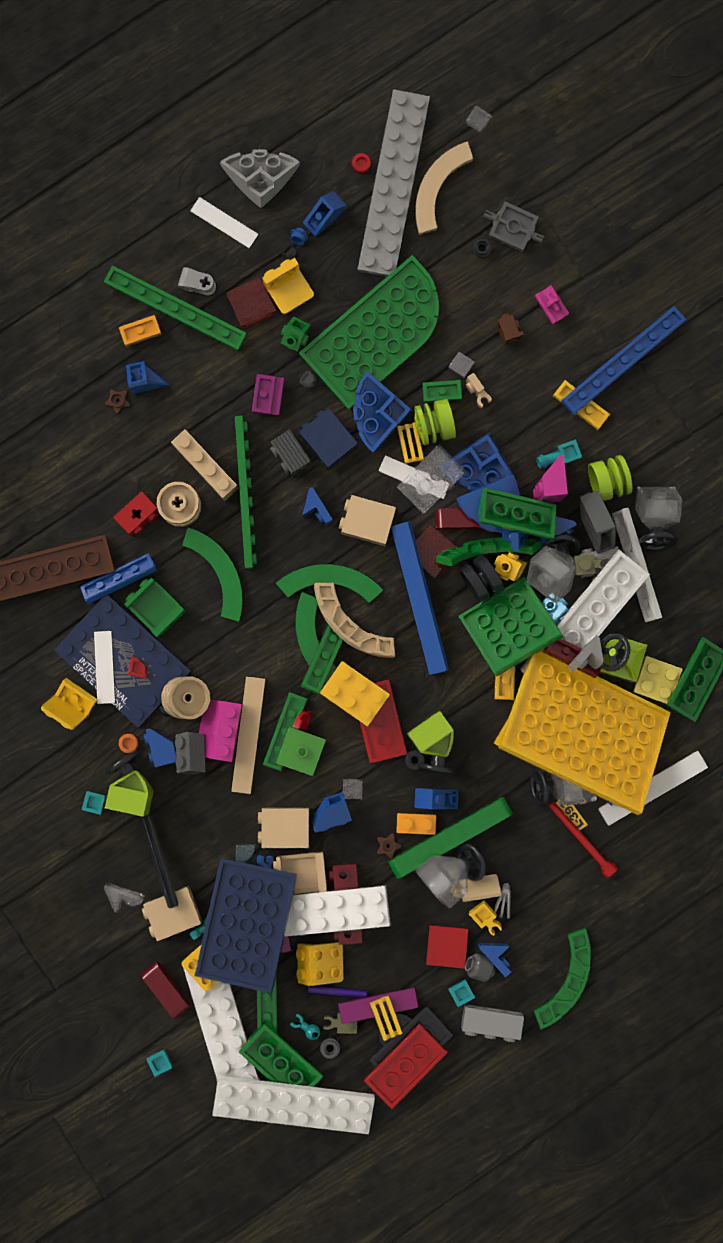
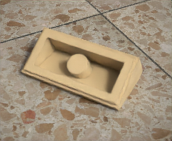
M497 874L486 875L480 881L459 880L463 902L501 896Z

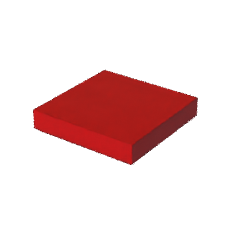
M429 925L426 965L465 968L468 928Z

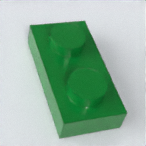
M460 380L422 383L424 403H432L442 399H447L448 401L462 400Z

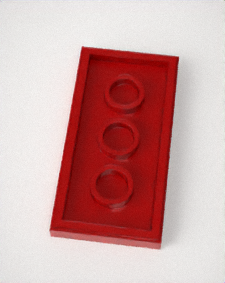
M389 680L374 683L390 695L368 727L360 722L370 763L407 754Z
M419 1023L364 1081L393 1109L448 1052Z

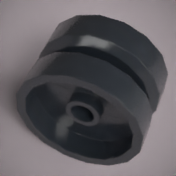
M481 554L473 559L474 568L466 564L458 570L473 596L480 604H483L490 599L489 591L497 595L504 590V585L493 566Z

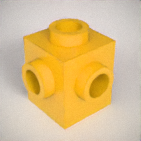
M509 552L503 553L501 556L499 555L494 565L496 566L495 571L499 573L498 576L507 581L509 579L517 581L520 579L527 563L520 560L519 555Z

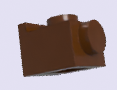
M510 313L500 316L496 325L503 344L507 345L521 340L524 334L523 331L519 332L520 325L518 320H514L513 315Z

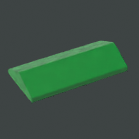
M485 487L482 489L478 508L480 523L551 540L554 539L556 504Z
M701 638L667 706L678 714L696 722L723 671V649L706 638Z
M266 1023L256 1030L239 1050V1053L271 1082L314 1087L323 1077L322 1073Z

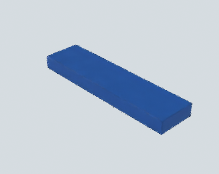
M148 553L115 569V572L98 577L80 586L85 601L87 604H90L157 571Z

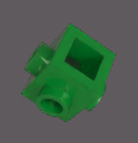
M293 317L281 331L283 336L281 344L298 352L301 346L305 347L309 340L307 333L310 324Z

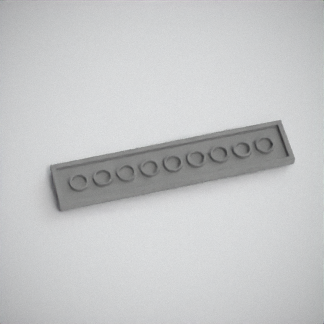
M393 89L358 265L359 272L387 277L397 268L430 96Z

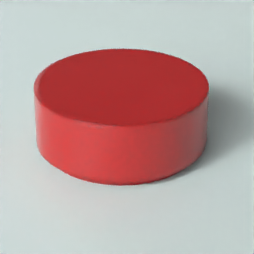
M363 153L355 155L352 160L353 170L358 174L367 173L371 167L370 158Z

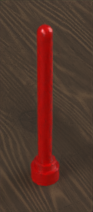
M555 802L549 804V808L599 863L602 870L601 873L606 878L613 875L618 870V867L613 862L611 863L604 859Z

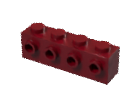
M356 862L333 864V869H329L330 881H334L335 888L331 889V891L358 888ZM361 929L334 931V938L339 940V945L362 943Z

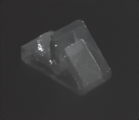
M111 883L105 884L104 887L115 913L119 911L123 899L126 904L136 906V904L140 905L143 902L145 896Z

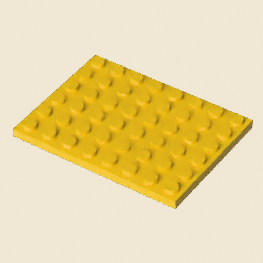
M543 649L529 657L499 748L636 815L642 814L671 712L598 676L593 678L577 669L572 672L567 664L545 654Z

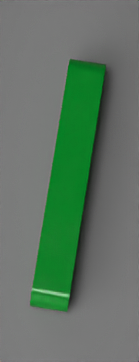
M503 796L389 860L388 863L396 878L399 879L508 818L513 812Z

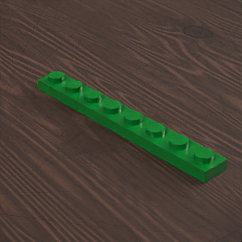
M113 265L104 280V284L239 351L247 336L246 332Z
M235 416L245 569L252 570L254 565L257 564L256 553H253L252 546L256 545L255 534H251V527H254V515H250V508H253V498L249 496L248 489H252L251 477L247 475V470H251L250 459H246V451H249V440H245L248 424L247 421H244L243 416Z

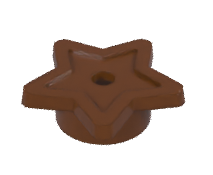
M111 389L110 398L105 404L113 406L115 412L119 413L122 407L130 406L129 402L125 399L127 391L116 392Z
M393 833L387 838L378 837L380 847L377 854L385 853L392 859L394 851L401 848V845L395 842Z

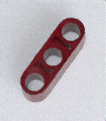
M461 508L435 510V529L437 530L482 529L479 527L480 524L473 518H468Z
M155 962L141 973L145 983L173 1019H176L191 1007L189 1001L159 962Z

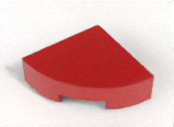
M131 656L127 675L147 679V668L140 659Z
M302 711L296 718L293 727L306 731L312 713Z

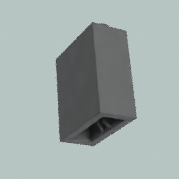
M598 491L586 493L580 497V518L597 554L614 549L615 525Z

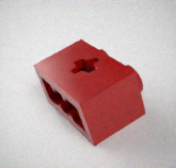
M141 491L113 518L130 536H133L134 534L138 535L148 521H154L159 511ZM136 512L140 513V519L135 516Z

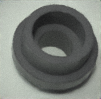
M327 1038L322 1042L320 1050L324 1057L331 1059L339 1054L340 1045L337 1040ZM328 1045H333L334 1049L332 1051H328L326 1047Z

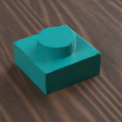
M576 439L557 446L560 454L564 455L565 464L582 458Z
M86 791L82 810L101 815L106 795Z
M466 980L448 988L458 1007L475 998Z
M165 1049L146 1058L154 1077L173 1068Z

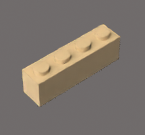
M186 430L181 432L171 442L177 451L224 501L239 489L236 483Z

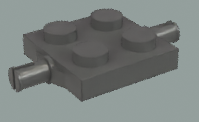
M504 202L497 214L486 209L483 217L493 221V227L488 237L520 252H523L526 244L531 239L540 244L542 243L544 236L534 232L538 216L508 202Z

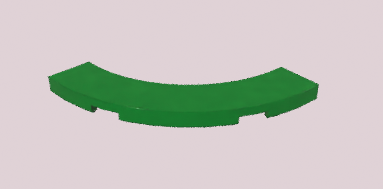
M188 527L182 546L197 552L211 564L217 573L223 592L221 617L240 622L243 598L241 582L234 564L215 541L205 534Z
M502 537L474 540L464 543L463 547L457 549L452 547L436 556V563L454 566L465 559L496 552H516L533 555L542 548V541L527 538L520 550L515 551L511 550V543L503 540Z
M338 565L308 566L296 570L276 582V585L288 598L315 583H334V585L349 588L362 596L368 603L383 592V589L369 577L351 568Z
M302 592L296 611V633L301 652L310 666L319 646L315 630V615L318 603L315 597ZM332 664L325 683L328 682L337 669L334 664Z
M586 928L567 934L571 954L569 971L562 987L555 996L544 1005L533 1010L540 1029H544L561 1019L575 1005L585 988L591 959V948Z

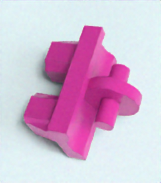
M551 285L535 294L534 297L552 325L569 315V312Z

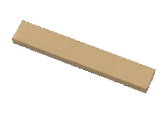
M246 677L231 792L251 794L266 679Z

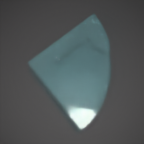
M236 844V861L242 863L247 861L253 855L256 844Z

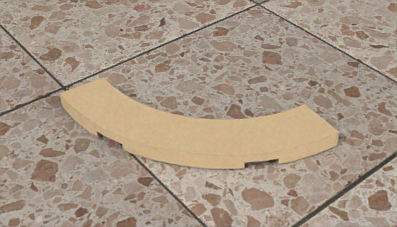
M468 141L451 148L440 156L424 176L416 201V224L419 235L437 230L435 201L445 179L459 167L473 161Z
M334 583L314 584L315 595L321 613L332 630L341 639L364 653L384 658L395 657L394 638L367 633L345 615L340 607Z

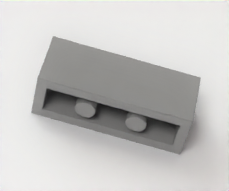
M464 1004L461 1029L465 1031L466 1035L476 1036L478 1033L484 1034V1037L489 1039H496L497 1036L504 1037L503 1040L515 1042V1039L521 1040L524 1016L520 1012Z

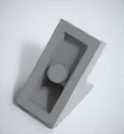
M599 636L593 637L568 665L572 672L578 667L583 669L587 663L595 670L603 664Z

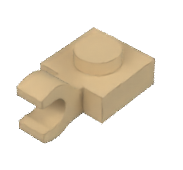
M474 373L469 375L466 380V387L471 394L474 393L478 397V407L483 408L481 399L485 398L489 403L492 399L485 392Z

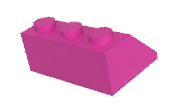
M560 455L536 484L535 489H533V499L548 503H560L568 494L564 455Z
M210 699L209 706L202 715L199 733L204 734L206 758L229 762L234 761L243 704Z

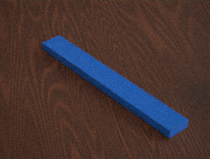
M673 306L569 393L561 402L574 416L687 319Z
M411 522L392 526L391 529L429 675L447 671L449 667Z

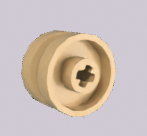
M172 482L160 490L157 497V508L161 516L169 524L176 527H185L198 519L201 512V501L197 492L190 485L184 482ZM182 502L178 508L177 503Z
M176 677L170 680L163 688L161 695L162 705L165 711L172 717L196 719L207 710L210 702V692L206 684L198 678Z

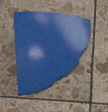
M366 372L356 390L353 414L362 441L374 453L410 414L412 409L369 372Z
M490 433L482 436L439 466L452 481L460 483L472 491L504 477L514 475Z
M514 475L504 477L456 498L459 506L468 518H473L480 524V528L489 532L502 533V528L480 523L478 514L479 503L484 487L520 496Z

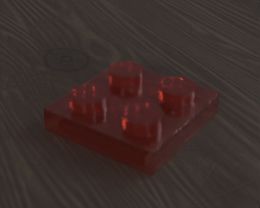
M260 277L226 292L242 328L276 313Z
M431 525L416 540L422 568L433 578L445 566L444 564L436 563V556L449 548H458Z

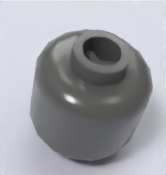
M474 954L466 961L465 970L472 979L486 982L495 974L494 964L487 956Z

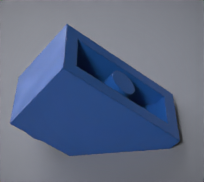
M335 192L323 195L303 221V224L314 236H317L337 219L346 207V204Z

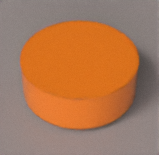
M125 734L119 739V748L125 753H132L139 746L138 738L133 734Z

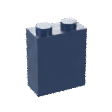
M328 408L326 411L323 409L315 415L316 419L311 423L308 421L303 424L299 432L301 438L327 470L331 469L358 447L355 439Z

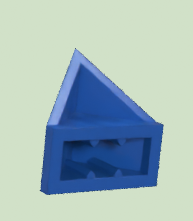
M144 361L126 365L128 386L133 394L169 385L150 369Z

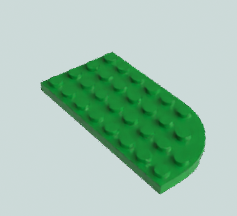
M413 255L410 256L299 352L302 359L348 410L355 405L356 390L366 372H369L381 383L414 355L432 335L438 319L439 301L436 286L431 276Z

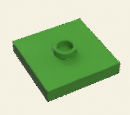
M289 727L276 763L313 776L326 740Z

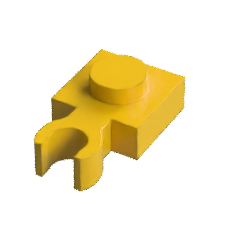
M485 900L469 911V915L481 928L484 926L488 927L491 935H495V931L492 929L494 926L498 927L500 931L502 930L501 923L494 920L497 914Z

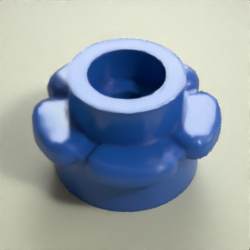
M301 228L291 230L290 240L296 245H304L308 240L306 231Z

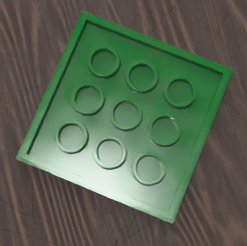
M525 577L507 586L497 595H492L485 603H479L459 615L460 620L496 677L563 638L562 633Z

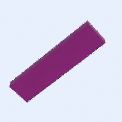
M412 987L338 1003L341 1023L345 1024L374 1017L370 1002L387 995L390 998L394 1012L418 1008L415 988ZM384 1001L383 1005L385 1007L386 1013L390 1014L387 1004ZM377 1004L375 1006L377 1008L379 1016H381L382 1012L379 1007V1004Z

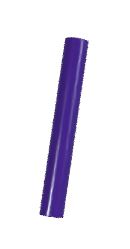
M318 985L309 986L308 989L309 993L365 998L367 996V991Z

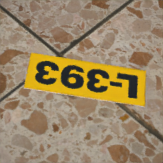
M567 795L556 802L579 830L588 825Z

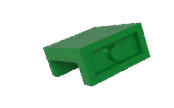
M147 578L139 585L140 589L136 593L132 592L126 598L127 602L124 605L156 637L160 638L186 610L153 578Z

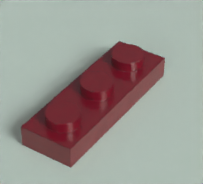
M559 639L547 646L544 653L569 665L582 649L563 639ZM588 663L583 669L577 668V670L593 678L599 675L601 667H598L595 670Z

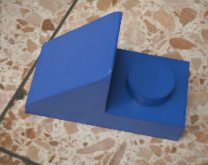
M311 487L308 491L303 517L317 510L315 515L319 522H324L327 526L333 520L317 493Z
M502 528V539L511 543V550L519 551L530 535Z
M504 943L478 944L479 949L507 977L511 973L508 968L510 964L503 956L501 958L499 956L509 948V945Z

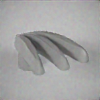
M504 883L501 889V896H498L493 911L496 913L500 901H502L499 915L502 918L505 903L507 902V918L509 919L511 891L510 885Z

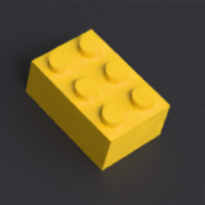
M343 661L320 692V694L367 727L390 695Z

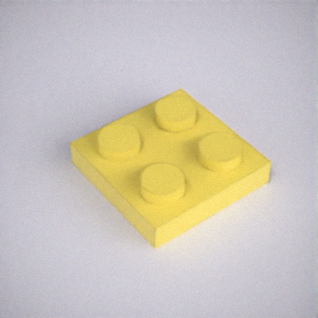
M645 656L633 693L667 704L678 684L683 669Z

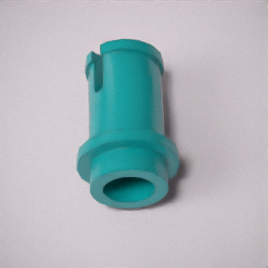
M556 451L544 456L542 454L536 458L538 467L546 469L547 466L552 465L561 455L560 452Z

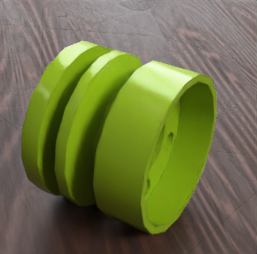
M447 399L434 401V411L430 410L427 403L424 404L425 413L422 412L420 405L415 406L414 420L416 430L423 445L429 444V435L432 442L436 443L437 433L440 434L443 441L456 438L453 415Z
M622 455L616 456L615 460L609 458L607 460V467L602 460L588 465L593 492L598 491L603 501L613 498V490L618 497H621L623 493L625 495L632 493L631 473Z

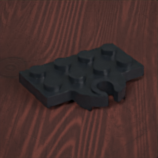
M427 1005L413 1018L405 1013L395 1012L402 1034L384 1041L380 1030H378L379 1039L383 1046L369 1060L377 1067L419 1023L442 1046L453 1034ZM382 1020L381 1022L384 1027L385 1033L388 1034L389 1031L386 1027L385 1022Z

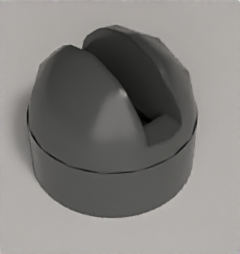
M308 371L301 377L299 382L306 388H312L314 386L313 383H316V377Z

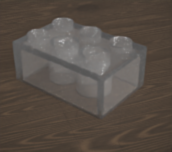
M438 445L397 488L425 514L467 471L441 445Z

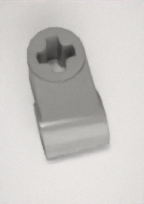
M183 268L178 283L179 288L208 296L215 292L216 284L209 274L198 272L191 268ZM207 282H209L210 285H206V287L204 288L203 284H207Z

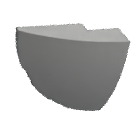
M258 149L253 150L251 154L241 155L240 152L222 160L220 165L239 189L256 205L262 208L288 182L300 165V161L281 152L279 155L269 154L267 150Z

